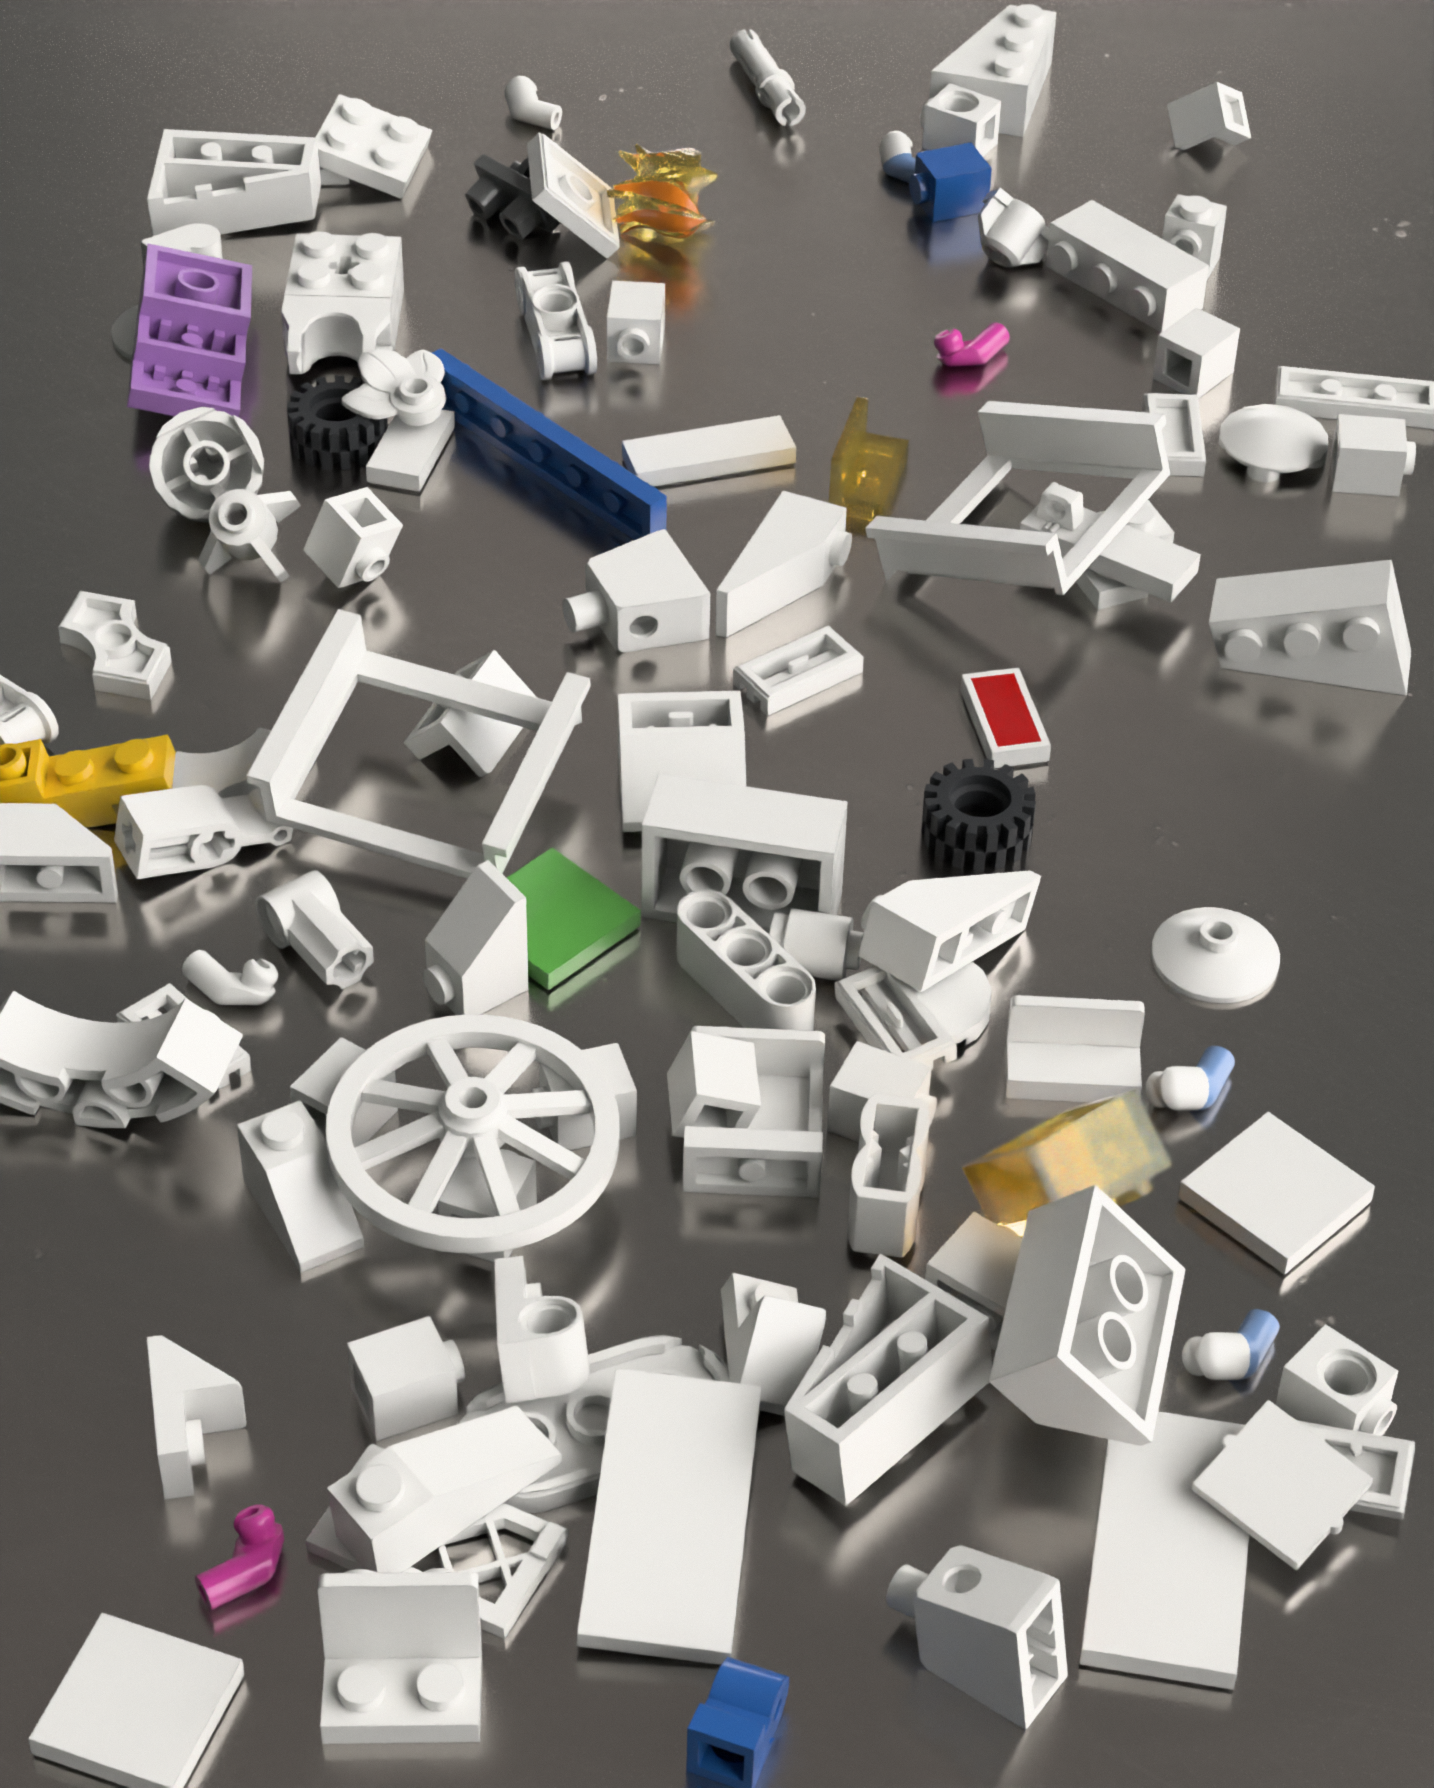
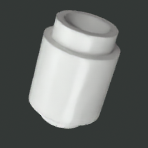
M793 908L790 914L774 913L769 935L798 961L812 977L840 981L845 979L847 969L858 971L861 961L858 953L864 932L853 931V917Z

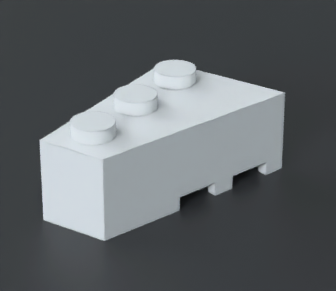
M1031 4L1007 6L931 71L930 98H934L951 83L1000 100L1001 109L998 133L1023 137L1052 63L1056 12L1042 10L1040 7Z
M164 129L147 197L153 236L193 223L208 224L217 228L220 234H227L314 219L321 188L317 139L313 137Z
M1392 560L1216 579L1209 625L1221 668L1407 696L1411 647Z
M881 1253L871 1267L872 1279L859 1300L852 1299L843 1313L844 1325L830 1347L823 1345L784 1408L792 1471L845 1506L989 1383L992 1369L989 1317Z

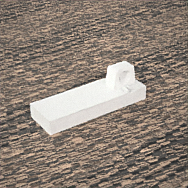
M1052 482L1042 493L1040 503L1021 522L1020 530L1057 533L1063 558L1102 514L1083 507V494L1081 492H1076L1058 485L1056 482ZM1125 525L1087 569L1171 603L1198 573L1200 554Z

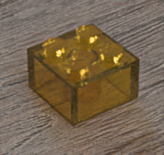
M1134 1089L1068 1108L963 1166L962 1169L987 1219L997 1225L1006 1226L1015 1231L1020 1237H1023L1028 1212L1032 1209L1093 1185L1099 1187L1118 1206H1122L1152 1191L1154 1187L1149 1178L1172 1166V1163Z

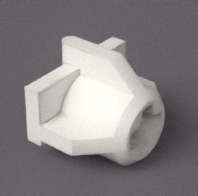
M1001 188L987 193L982 201L985 205L977 215L981 236L980 243L983 252L991 260L1004 267L1039 263L1047 252L1049 228L1046 226L1043 217L1034 208L1023 201L1012 198Z

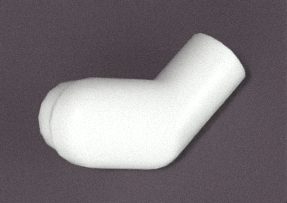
M525 76L512 78L507 83L504 91L512 117L517 121L556 130L562 117L561 107L539 101L536 94L537 87L529 78Z
M198 950L190 954L182 966V974L218 1005H262L276 992L273 985L278 979V971L272 963L264 959H258L257 961L250 959L244 964L243 973L228 972L206 951Z

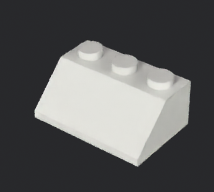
M1096 1185L1030 1210L989 1382L1036 1424L1138 1446L1151 1443L1185 1268Z

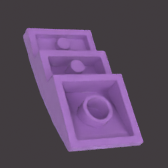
M147 244L134 335L127 407L170 416H176L180 412L199 407L215 408V411H223L231 416L239 417L241 381L246 364V336L251 319L253 265Z

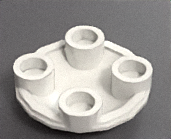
M1261 404L1247 406L1229 414L1220 427L1219 445L1234 459L1248 466L1247 474L1249 477L1259 482L1268 483L1276 481L1280 477V473L1322 467L1327 457L1328 434L1320 422L1305 412L1287 406Z

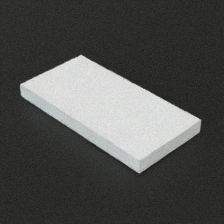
M615 1368L576 1646L719 1665L727 1657H731L761 1386Z
M1158 1411L1151 1443L1138 1446L1108 1439L1079 1664L1234 1690L1238 1668L1249 1534L1191 1489L1192 1483L1222 1451L1224 1437L1229 1434L1236 1436L1245 1425Z

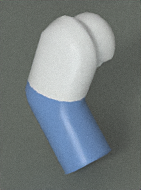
M901 131L887 133L879 144V153L884 172L888 176L909 183L910 176L915 173V158H912L911 153L913 144L910 138Z
M1210 1046L1204 1051L1196 1067L1172 1066L1167 1067L1164 1071L1153 1072L1146 1082L1147 1098L1152 1105L1158 1108L1168 1106L1170 1109L1180 1111L1205 1110L1211 1107L1218 1098L1234 1068V1057L1230 1051L1223 1047Z
M1260 1309L1250 1310L1237 1333L1210 1332L1203 1337L1195 1336L1190 1338L1182 1350L1184 1367L1192 1375H1205L1206 1378L1212 1380H1244L1250 1378L1260 1367L1279 1332V1323L1275 1316L1267 1311Z

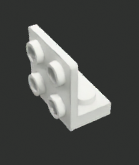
M434 1568L417 1573H376L367 1569H353L344 1573L321 1574L318 1577V1600L325 1657L320 1723L322 1744L480 1742L482 1644L478 1575L474 1572H455L445 1568Z

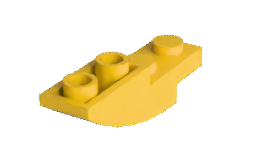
M168 734L146 739H132L124 743L93 749L74 750L50 757L41 739L16 744L0 745V803L57 804L86 828L116 824L120 796L172 789L176 751Z

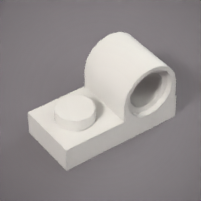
M523 1256L494 1259L497 1347L506 1403L560 1396L582 1387L589 1378L590 1366L583 1313L580 1305L572 1299L562 1296H542L540 1282L527 1284Z

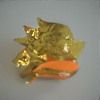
M638 143L634 145L637 154L619 151L621 159L628 163L637 174L633 179L619 182L612 189L607 190V197L625 200L617 209L619 215L613 218V222L623 223L619 229L621 233L638 227H646L663 236L680 239L698 234L714 226V221L705 219L697 206L699 190L717 180V173L701 167V152L690 147L653 153Z

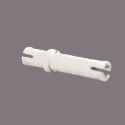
M745 29L736 32L730 40V50L756 86L755 93L759 101L765 107L771 108L781 125L786 126V121L789 122L790 126L799 123L806 113V106L793 90L795 89V84L790 75L778 68L776 62L753 30L749 29L748 35Z

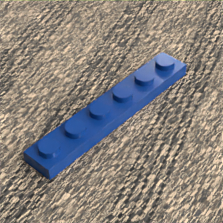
M442 348L432 352L441 360L444 366L445 374L441 384L445 389L446 401L442 410L453 411L455 421L633 540L659 530H666L667 496Z

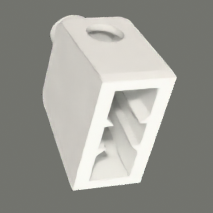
M665 529L590 558L586 563V593L563 600V614L571 632L575 633L600 626L614 649L623 653L709 639L710 592Z
M962 1545L950 1548L930 1574L905 1564L893 1576L887 1590V1605L915 1619L919 1657L925 1668L1014 1724L1027 1729L1068 1676L1059 1579Z

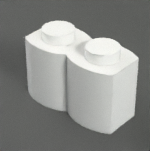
M874 1093L863 1108L860 1120L858 1154L854 1160L851 1173L848 1215V1239L853 1251L878 1255L881 1253L886 1256L902 1258L910 1250L915 1240L919 1197L925 1176L930 1122L929 1111L923 1099Z

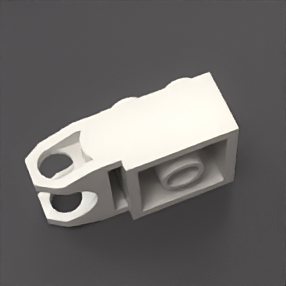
M321 231L310 234H296L281 310L285 341L284 349L288 359L289 374H304L309 371L313 363L327 356H346L359 363L360 356L368 351L380 349L395 351L404 293L401 237L383 236L378 233H367L361 236L331 235Z

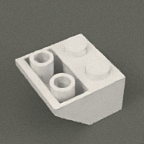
M741 691L618 694V762L623 832L642 831V823L658 773L746 786L745 731Z

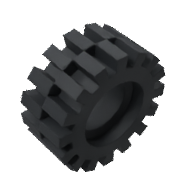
M335 375V382L327 383L325 377L316 378L315 387L306 382L300 386L301 393L293 391L290 395V402H287L290 447L294 449V455L298 459L305 457V464L314 467L321 461L322 469L332 470L333 464H341V470H350L351 462L354 461L360 467L368 464V456L372 457L388 428L387 418L375 420L363 417L350 411L342 404L341 399L344 395L363 385L361 378L353 377L350 383L345 382L344 375Z
M972 758L962 760V769H958L951 762L943 766V775L937 771L933 773L930 777V784H926L924 790L921 831L922 834H925L924 843L927 848L935 847L936 857L943 861L949 855H952V866L962 869L965 861L974 862L973 871H984L985 862L991 861L994 869L1005 867L1006 857L1014 863L1021 858L1022 850L1028 851L1033 835L1036 793L1034 787H1028L1029 779L1023 774L1013 778V767L1004 764L1000 771L995 770V760L984 759L983 767H975ZM979 811L993 816L974 817L964 814V812Z

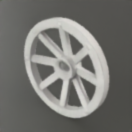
M466 1014L440 1017L410 1025L379 1040L364 1051L342 1075L334 1089L326 1115L328 1161L332 1175L347 1201L360 1215L387 1234L423 1248L460 1254L501 1252L520 1248L554 1235L581 1217L596 1202L613 1174L619 1150L620 1127L617 1102L610 1084L595 1062L581 1049L560 1035L541 1026L503 1016ZM487 1048L507 1051L508 1054L485 1078L468 1077L453 1049ZM429 1055L448 1089L446 1091H439L383 1081L382 1079L408 1062ZM534 1060L554 1070L575 1089L574 1091L503 1095ZM363 1102L430 1114L362 1145L353 1147L351 1139L353 1124ZM590 1114L595 1134L589 1155L585 1160L516 1119ZM440 1138L441 1144L409 1204L403 1203L388 1194L365 1171ZM506 1142L570 1181L544 1201L527 1209L520 1210L499 1149ZM461 1157L478 1159L497 1215L496 1217L456 1218L432 1214Z

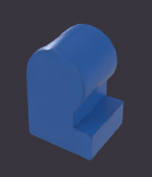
M727 1657L715 1676L705 1704L699 1703L687 1727L686 1772L734 1788H755L774 1742L773 1737L783 1713L789 1689V1676ZM712 1746L744 1756V1761L737 1763L724 1761L715 1754Z

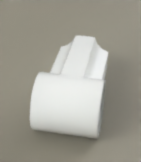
M310 871L256 898L255 906L259 921L272 943L281 949L291 945L326 985L334 984L338 985L341 990L361 981L365 970L374 962L373 946L341 913L333 888L319 871Z

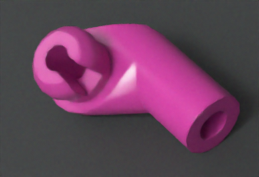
M253 1505L241 1510L233 1523L239 1537L235 1542L232 1558L194 1577L198 1592L205 1606L210 1611L263 1586L273 1577L285 1539L281 1524L275 1523L273 1511L269 1507Z

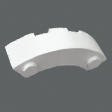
M13 991L0 1006V1103L31 1115L36 1114L39 1106L73 1114L75 1124L78 1126L126 1128L130 1118L156 1115L160 1122H166L187 1114L215 1094L243 1034L222 1022L212 1012L200 1008L188 999H184L178 1006L167 1013L151 1019L127 1023H109L62 1014L35 1003Z

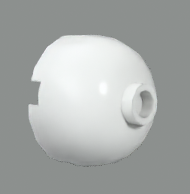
M208 407L180 412L164 424L156 436L157 440L152 447L149 469L156 493L170 510L190 521L209 523L210 508L216 500L210 489L218 483L225 491L237 488L247 489L255 494L258 493L262 486L264 458L258 438L245 421L235 415L231 416L226 412L215 411V408Z

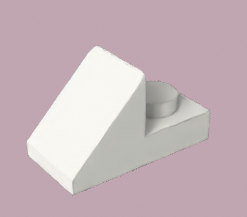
M732 1273L721 1288L729 1382L761 1386L759 1410L785 1416L784 1408L817 1356L826 1322V1310L798 1303L797 1288Z
M164 1336L147 1337L157 1455L164 1500L194 1496L191 1466L206 1464L203 1434L241 1429L247 1424L242 1386L231 1376Z

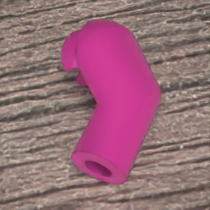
M991 323L974 339L968 341L962 340V334L957 329L953 328L950 332L948 330L942 331L936 335L934 346L939 352L937 359L948 367L984 365L1008 344L1010 336L1002 324Z

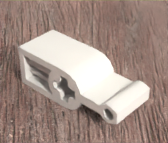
M194 785L120 796L114 841L136 879L217 867L233 859L242 846L268 842L276 846L291 841L293 828L266 820L260 788L251 791L248 795L220 798L214 788L207 785Z

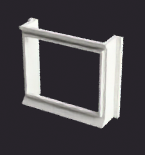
M988 401L978 411L988 456L929 518L924 521L876 516L867 525L865 530L868 538L876 540L886 582L897 570L908 571L910 574L1050 589L1054 587L1057 595H1064L1170 475L1161 430L1166 425L1165 414ZM1012 468L1133 479L1063 559L1057 533L960 524Z
M338 609L247 773V781L249 784L260 787L267 821L466 879L469 878L477 865L487 860L503 874L574 726L582 723L581 705L591 687L590 678L567 672L552 702L367 651L361 615ZM358 681L537 731L482 842L483 854L294 800Z

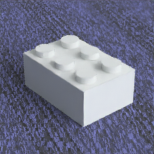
M658 773L642 823L641 917L677 923V906L680 900L688 893L698 890H713L726 895L768 934L770 933L775 912L790 914L793 908L837 915L842 895L848 802Z

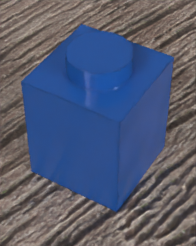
M972 142L918 152L915 159V173L909 179L912 200L916 205L922 207L932 222L978 214L985 205L982 202L983 199L990 192L992 168Z

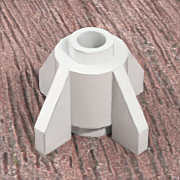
M219 483L211 488L210 491L216 498L210 508L208 519L211 532L198 559L208 574H212L234 556L241 560L250 561L262 558L280 583L290 577L271 552V549L277 540L278 527L276 521L278 523L301 507L291 491L257 495L247 489L236 488L225 491Z

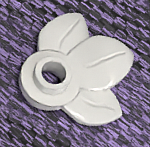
M387 349L368 351L360 356L358 363L362 379L365 383L347 393L341 399L342 404L347 409L366 418L379 420L398 415L400 420L406 424L413 426L427 425L434 422L440 416L441 410L445 405V389L441 384L445 374L444 366L436 355L423 349L412 353L407 358Z

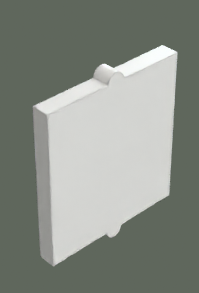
M1267 1400L1236 1436L1229 1434L1224 1437L1222 1451L1192 1483L1191 1490L1297 1571L1329 1533L1339 1534L1341 1532L1343 1517L1372 1485L1373 1478L1270 1400Z

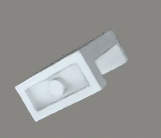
M725 1026L692 1027L691 1031L754 1043L761 1107L748 1128L685 1126L683 1192L820 1198L825 1034L821 1031L736 1028Z

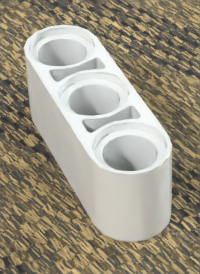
M698 890L688 893L683 897L677 906L676 953L680 966L744 1028L813 1031L816 986L811 974L726 895L713 890Z

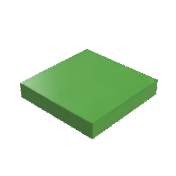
M553 847L507 877L526 897L528 976L547 990L556 986L641 926L640 909Z

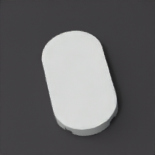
M665 1335L644 1337L589 1354L590 1374L588 1380L582 1387L568 1394L506 1403L503 1382L491 1386L479 1393L466 1407V1415L461 1419L460 1423L518 1406L561 1453L562 1463L504 1503L527 1513L545 1512L597 1495L615 1368L729 1382L728 1366L715 1352L700 1344L698 1351L691 1346L682 1345V1338Z

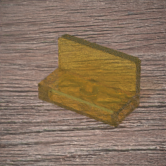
M857 397L831 459L829 503L847 508V517L872 521L876 516L885 517L908 459L909 440L868 433V398Z

